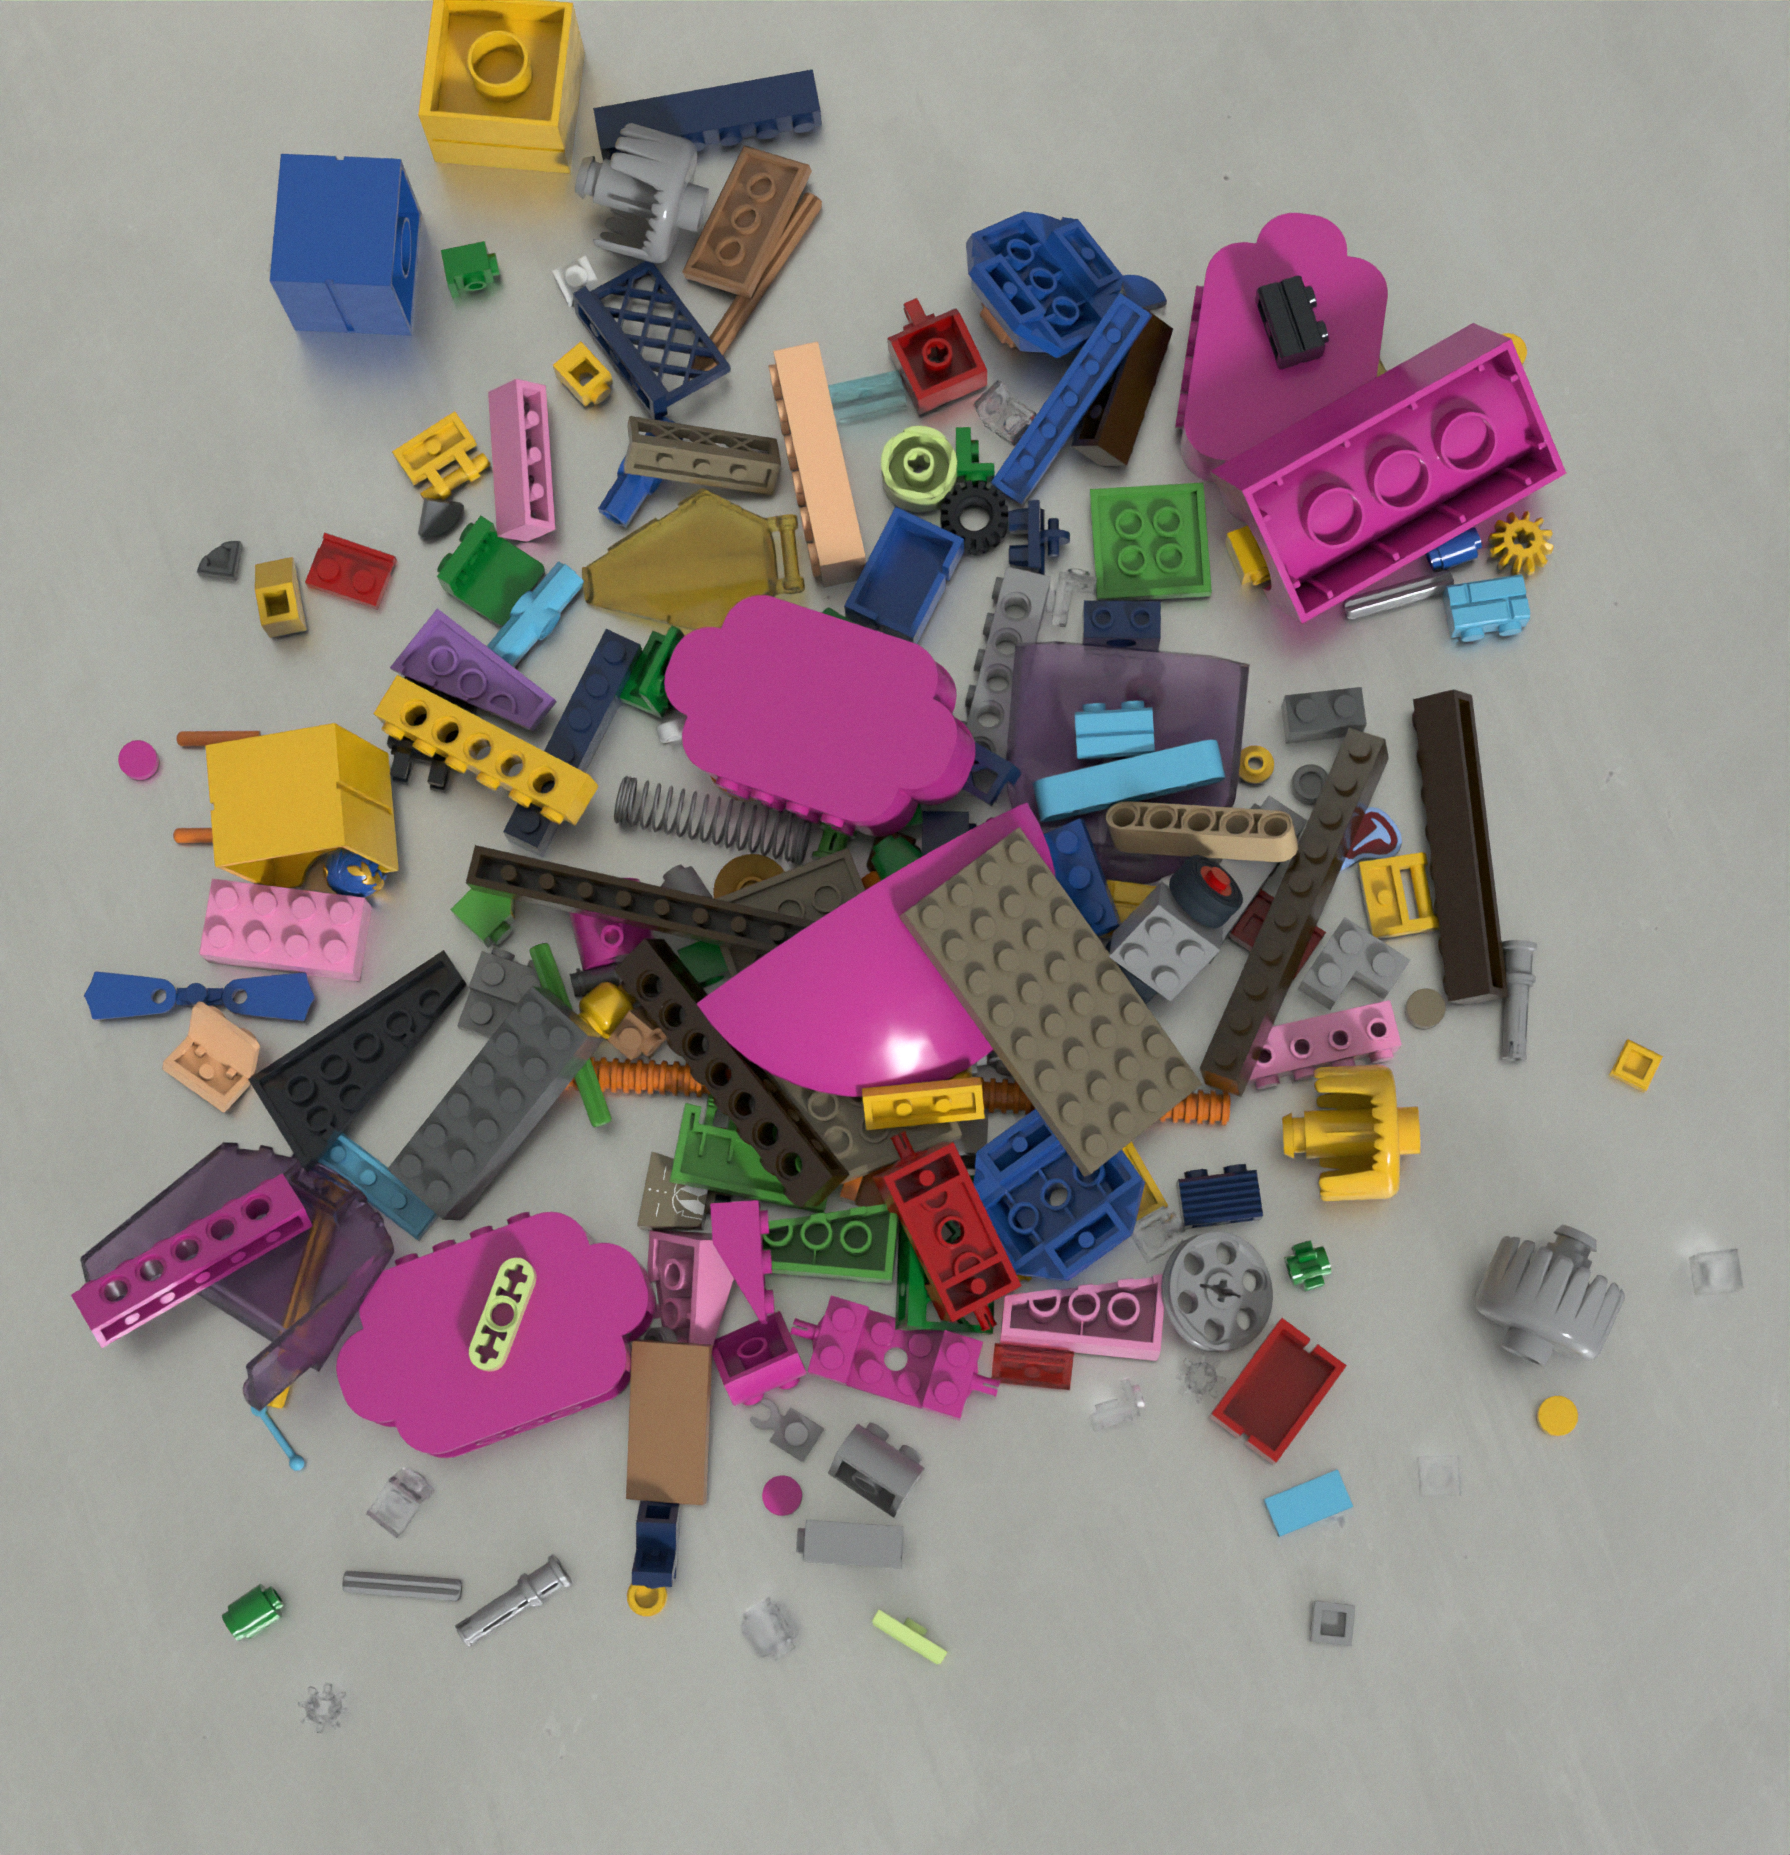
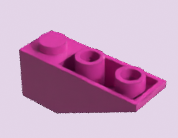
M758 1200L711 1203L713 1245L760 1322L768 1324L767 1314L775 1313L773 1289L766 1290L765 1274L772 1273L771 1250H763L762 1234L770 1233L768 1210H761Z

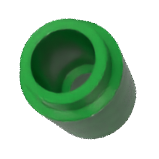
M259 1584L228 1605V1611L222 1614V1619L237 1641H241L245 1637L251 1639L282 1617L280 1608L284 1606V1602L273 1586L266 1589L262 1584Z

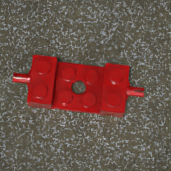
M906 1131L890 1137L900 1159L891 1168L875 1175L873 1179L889 1213H897L929 1280L924 1286L940 1320L954 1322L974 1312L981 1331H986L990 1327L996 1326L997 1322H995L987 1304L1022 1285L954 1142H941L925 1151H914ZM953 1220L960 1226L961 1233L956 1242L949 1244L942 1238L941 1229L947 1221Z

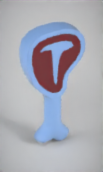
M1374 807L1367 808L1341 870L1363 860L1370 861L1395 857L1400 851L1402 844L1401 833L1394 821L1384 811Z

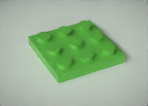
M1204 482L1090 489L1097 601H1138L1211 596Z

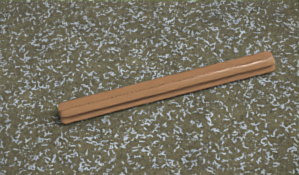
M805 193L792 212L751 299L737 295L709 338L722 355H724L822 208V201L814 194ZM696 356L693 369L708 371L715 367L716 363L712 358Z

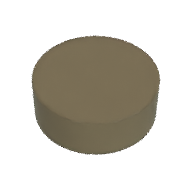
M1428 988L1415 991L1409 997L1405 1006V1013L1409 1022L1421 1029L1435 1027L1443 1019L1446 1011L1443 997L1437 991Z

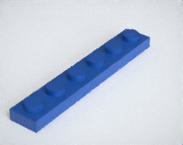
M1118 294L991 481L993 486L1019 504L1023 505L1148 323L1152 314L1123 294Z

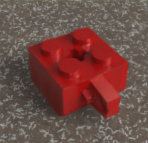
M918 298L903 304V310L909 324L903 326L902 332L887 338L888 351L918 415L987 386V368L957 308L935 317L934 313L926 316ZM937 357L941 363L931 361V359Z

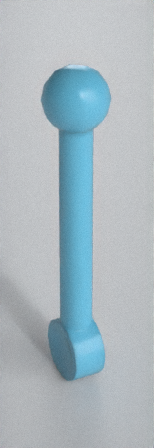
M260 1400L253 1402L251 1405L252 1414L263 1420L290 1459V1468L295 1471L301 1470L304 1467L303 1457L294 1453L267 1414V1405H264Z

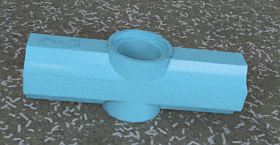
M558 561L533 592L527 591L519 598L511 610L510 619L498 631L487 647L511 666L515 667L538 639L540 641L545 639L553 631L560 620L561 611L584 585L583 579L569 566Z

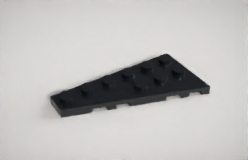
M444 950L248 1079L307 1173L311 1171L467 985Z

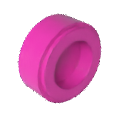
M134 740L123 746L118 756V763L121 770L129 778L145 780L150 778L158 769L159 756L149 743L142 740Z
M785 1475L770 1479L765 1484L762 1492L765 1507L771 1513L778 1516H787L794 1513L800 1507L803 1497L800 1485L793 1478Z

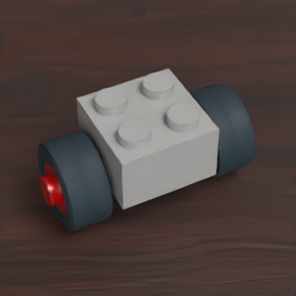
M1194 855L1188 858L1181 868L1172 875L1169 886L1161 882L1113 932L1112 939L1105 948L1109 952V957L1117 963L1145 1004L1157 993L1171 1002L1221 950L1222 925L1241 907L1243 903L1242 892L1231 875L1219 864L1207 857Z

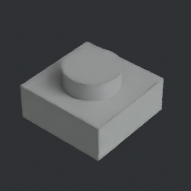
M1314 1601L1310 1642L1352 1646L1355 1605Z

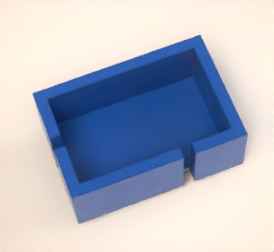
M895 506L844 605L845 617L858 625L876 631L880 626L885 634L917 644L946 588V580L950 581L964 553V538Z

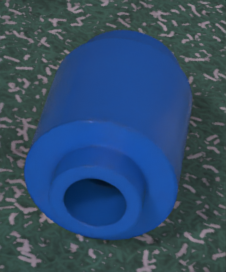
M1472 527L1426 553L1425 556L1433 571L1439 568L1447 570L1478 558L1477 550L1482 548L1481 539L1476 528Z

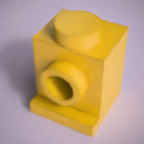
M581 341L553 364L556 378L572 392L584 407L591 401L595 405L600 404L611 393V388L609 387L613 384L611 373ZM583 378H592L586 385L582 386L580 384Z

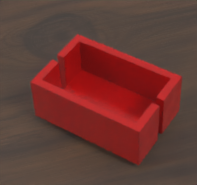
M1283 1318L1277 1322L1208 1416L1234 1437L1238 1438L1242 1433L1248 1436L1244 1444L1272 1465L1277 1463L1347 1366L1319 1344L1310 1353L1305 1351L1303 1348L1307 1346L1311 1339Z

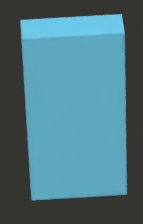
M1338 1469L1263 1500L1278 1537L1353 1507Z

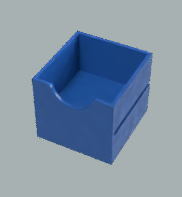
M281 154L269 281L295 331L412 336L422 212L401 159L344 156V160H338L336 156Z

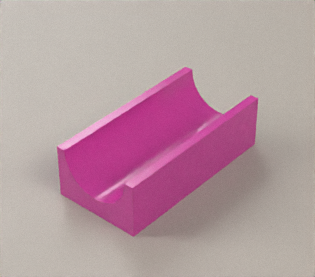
M1475 323L1459 330L1210 471L1215 484L1225 492L1241 513L1261 549L1272 583L1263 589L1268 601L1301 624L1567 474L1512 339Z

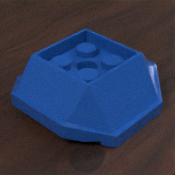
M1023 211L972 233L966 242L968 275L971 277V289L1018 349L1023 352H1046L1057 359L1084 346L1121 291L1123 275L1078 219L1062 217L1059 220L1045 214Z
M1034 1109L976 1152V1170L973 1184L1016 1275L1069 1281L1133 1235L1145 1181L1123 1150H1120L1092 1174L1084 1177L1041 1115ZM1058 1188H1066L1067 1198L1065 1202L1059 1206H1052L1050 1197L1053 1191Z

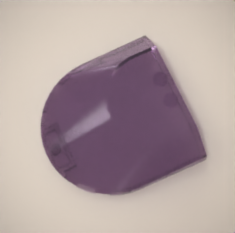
M1062 641L1017 643L1014 655L1006 760L1014 764L1022 774L1014 786L1008 782L1006 783L1012 809L1027 802L1043 834L1079 818L1085 821L1106 880L1144 885L1157 882L1161 878L1175 873L1190 858L1189 856L1128 853L1115 848L1106 822L1108 809L1056 821L1041 822L1032 783L1042 778L1131 758L1078 760L1075 712H1083V704L1106 703V710L1121 709V702L1144 701V707H1152L1155 752L1204 740H1217L1226 779L1215 784L1138 802L1233 808L1239 781L1250 664L1213 655Z

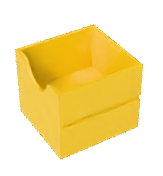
M433 0L418 116L435 162L571 173L585 50L573 3L546 0Z
M336 723L205 745L210 803L214 805V810L210 811L215 867L254 884L297 888L303 885L306 873L314 861L324 854L330 853L337 848H342L379 864L377 869L381 870L382 873L399 871L389 754Z

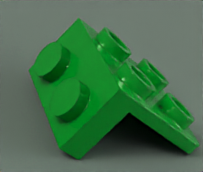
M480 515L475 524L471 522L465 527L459 538L461 543L453 554L448 553L442 559L437 569L439 573L437 578L443 590L496 625L503 627L510 619L511 610L516 602L527 591L534 590L544 576L545 568L542 563L504 538L498 537L494 524Z
M672 625L666 636L652 631L619 697L622 702L662 719L667 709L673 708L667 697L664 681L673 651L685 636L680 628Z

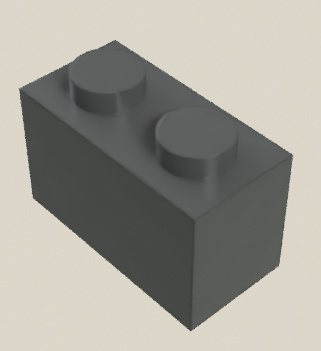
M1362 687L1285 695L1281 705L1286 744L1342 738L1346 736L1349 728L1364 732L1367 725Z

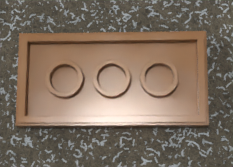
M744 145L682 271L685 278L751 299L812 173L810 166Z
M642 1339L632 1341L626 1499L691 1505L706 1504L713 1345Z

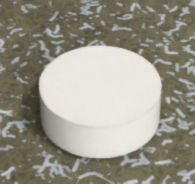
M687 717L672 720L656 727L659 740L667 743L682 739L683 727Z

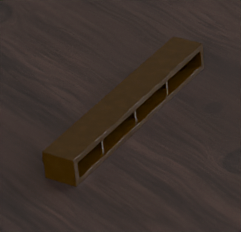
M1452 689L1413 699L1414 712L1412 714V723L1417 732L1419 749L1416 753V759L1422 773L1421 799L1426 808L1427 816L1425 835L1430 844L1432 859L1429 870L1435 885L1436 899L1434 901V911L1439 919L1441 936L1438 941V947L1443 957L1445 970L1443 988L1448 996V1002L1470 1005L1508 997L1473 698L1471 694Z

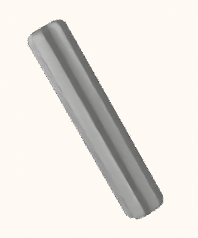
M1443 570L1351 596L1344 600L1343 609L1348 619H1355L1443 594L1446 586L1454 585V579L1449 570Z
M346 1571L342 1582L343 1591L348 1593L450 1601L459 1600L461 1595V1581L449 1578Z

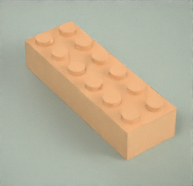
M818 342L773 351L775 364L768 365L774 399L777 400L776 404L782 435L790 434L784 436L790 471L798 470L792 472L797 504L798 506L805 505V507L799 508L805 541L813 540V543L807 544L813 577L821 576L823 588L857 581L866 564V557Z

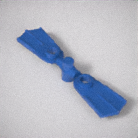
M96 971L84 994L92 1019L94 1020L161 1014L169 1011L175 1003L176 1005H195L200 1001L207 1006L224 1004L230 1012L235 1014L305 1021L308 1009L315 999L306 973L235 979L229 982L224 990L223 988H206L200 983H192L187 988H177L176 992L174 985L166 979ZM159 990H164L166 992V999L162 1003H155L153 999L154 994ZM238 991H246V1001L241 1004L235 1003V994Z

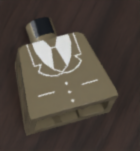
M651 1152L637 1226L641 1230L703 1231L706 1216L711 1214L710 1204L732 1202L733 1195L669 1182L673 1158Z

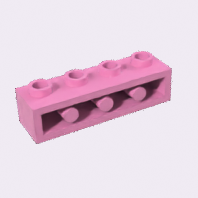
M514 379L488 392L496 526L498 537L528 542L555 530L546 385Z
M1387 1000L1273 1026L1247 1085L1256 1084L1257 1089H1264L1280 1084L1279 1078L1294 1075L1296 1081L1312 1078L1315 1073L1313 1071L1319 1067L1356 1066L1355 1061L1370 1058L1371 1063H1378L1394 1058L1393 1052L1398 1051L1402 1044L1391 1001Z

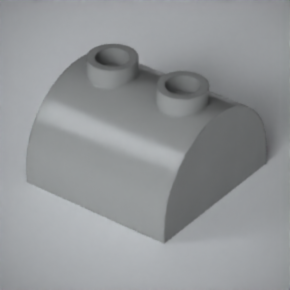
M870 1422L866 1428L857 1424L837 1451L828 1474L894 1518L925 1469L919 1464L922 1456L907 1445H902L897 1450L885 1442L889 1434L877 1424Z

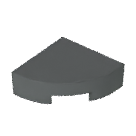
M425 497L418 535L421 537H434L445 533L458 521L464 505L461 502Z
M241 541L224 542L207 556L205 555L199 563L198 575L236 581L243 547Z

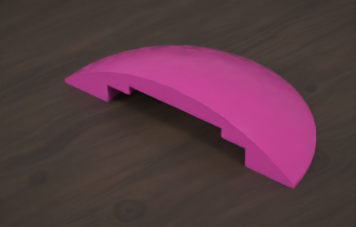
M1027 802L908 864L777 946L711 992L696 1005L712 1027L749 1061L770 1074L794 1085L821 1093L845 1097H862V1088L947 1080L968 1069L988 1055L993 1048L901 921L899 915L1019 827L1055 876L1049 847Z

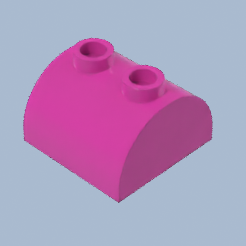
M624 878V879H629V880L641 882V881H640L639 879H637V878ZM569 912L583 971L612 963L618 966L644 938H655L652 930Z
M780 1311L768 1316V1324H762L758 1320L714 1341L712 1356L724 1387L734 1406L741 1403L744 1405H754L762 1400L764 1393L777 1387L781 1389L792 1388L799 1383L800 1377L807 1374Z

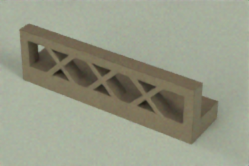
M629 416L627 424L629 445L624 461V473L767 495L773 494L781 467L776 438ZM639 431L652 433L655 437L640 435ZM678 437L689 439L692 442L682 441ZM715 443L725 444L729 448L720 447ZM753 449L768 451V454L758 453Z

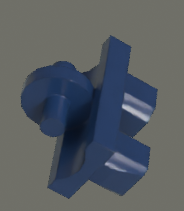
M1028 500V508L1008 512V524L1011 535L1028 534L1027 545H1009L1010 567L1030 570L1033 573L1045 575V546H1048V557H1059V546L1070 543V533L1059 529L1058 518H1049L1048 530H1045V510L1040 508V500Z

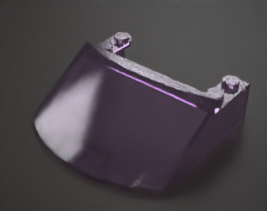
M223 1142L82 1255L80 1261L85 1283L97 1280L115 1270L123 1261L134 1259L151 1249L158 1241L174 1236L186 1229L191 1222L207 1217L221 1209L226 1202L240 1198L254 1190L264 1180L273 1179L283 1173L304 1206L312 1227L197 1293L200 1297L272 1342L246 1365L248 1379L243 1384L244 1399L250 1406L261 1411L310 1367L318 1372L321 1370L395 1252L391 1236H389L384 1226V1219L378 1211L375 1212L367 1203V1197L362 1191L336 1171L317 1162L311 1171L307 1173L294 1153L291 1157L275 1154L273 1147L260 1145L259 1150L239 1149L238 1143ZM262 1214L258 1216L255 1220L262 1219L267 1214ZM227 1234L223 1236L220 1240H225L229 1238L232 1234ZM197 1254L190 1255L185 1261L194 1258ZM162 1274L154 1276L150 1281L158 1279ZM126 1295L119 1296L114 1302L120 1301Z

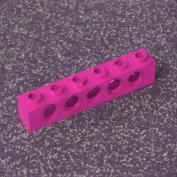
M283 1173L273 1179L264 1180L254 1190L240 1198L226 1202L221 1209L207 1217L191 1222L186 1229L174 1236L158 1241L151 1249L134 1259L123 1261L115 1270L101 1278L85 1283L80 1290L71 1294V1297L99 1345L103 1348L312 1227V1223L304 1206ZM262 1214H267L262 1219L255 1220L258 1216ZM232 1234L229 1238L220 1240L223 1236ZM197 1254L194 1258L185 1261L190 1255ZM162 1274L158 1279L150 1281L154 1276ZM126 1295L120 1301L114 1302L119 1296Z

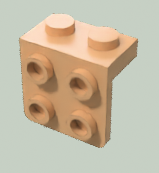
M199 1001L192 1008L188 1036L163 1061L162 1070L225 1113L251 1085L248 1079L255 1075L260 1044L249 1030L237 1027L227 1020L219 1009L207 1006Z

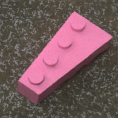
M1163 1274L1135 1280L1133 1278L1122 1279L1106 1284L1078 1285L1076 1288L1062 1290L1050 1289L1006 1295L1003 1305L1000 1345L1157 1361L1161 1351L1164 1316L1161 1294Z

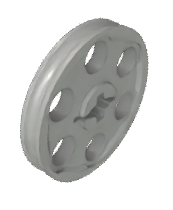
M1214 1231L1188 1238L1172 1252L1163 1271L1161 1294L1166 1315L1176 1332L1189 1344L1210 1352L1234 1350L1252 1342L1264 1329L1272 1309V1282L1268 1268L1260 1254L1241 1237L1227 1232ZM1220 1243L1226 1244L1230 1250V1259L1227 1264L1220 1262L1216 1255V1249ZM1188 1253L1193 1254L1198 1261V1270L1194 1275L1187 1272L1184 1266V1258ZM1246 1270L1251 1271L1256 1278V1288L1252 1292L1248 1291L1243 1285L1242 1278ZM1217 1285V1289L1222 1291V1294L1231 1296L1218 1298L1217 1293L1205 1287ZM1182 1291L1190 1295L1192 1299V1308L1189 1313L1183 1312L1178 1305V1296ZM1241 1308L1250 1315L1251 1321L1247 1330L1240 1328L1237 1323V1313ZM1208 1319L1213 1320L1218 1327V1336L1215 1341L1209 1340L1204 1332V1326Z

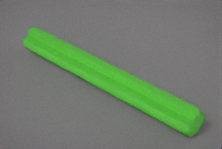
M541 943L533 946L529 952L542 988L549 989L572 1009L549 944ZM589 1058L574 1078L591 1125L593 1127H600L609 1123L612 1118L591 1059Z

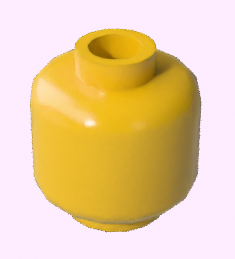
M602 982L580 1000L578 1005L580 1013L578 1015L603 1038L609 1039L626 1014L634 1009L633 1004L636 1000L624 990L621 984L617 987L610 982Z

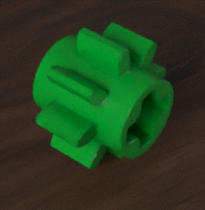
M1311 1240L1293 1245L1291 1247L1293 1255L1284 1257L1292 1285L1303 1283L1305 1291L1325 1285L1323 1277L1332 1274L1324 1247L1313 1248Z

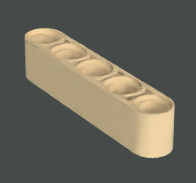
M1123 801L1112 805L1106 813V822L1115 848L1128 853L1189 857L1201 855L1207 858L1285 862L1296 855L1298 850L1293 821L1289 814L1279 810Z

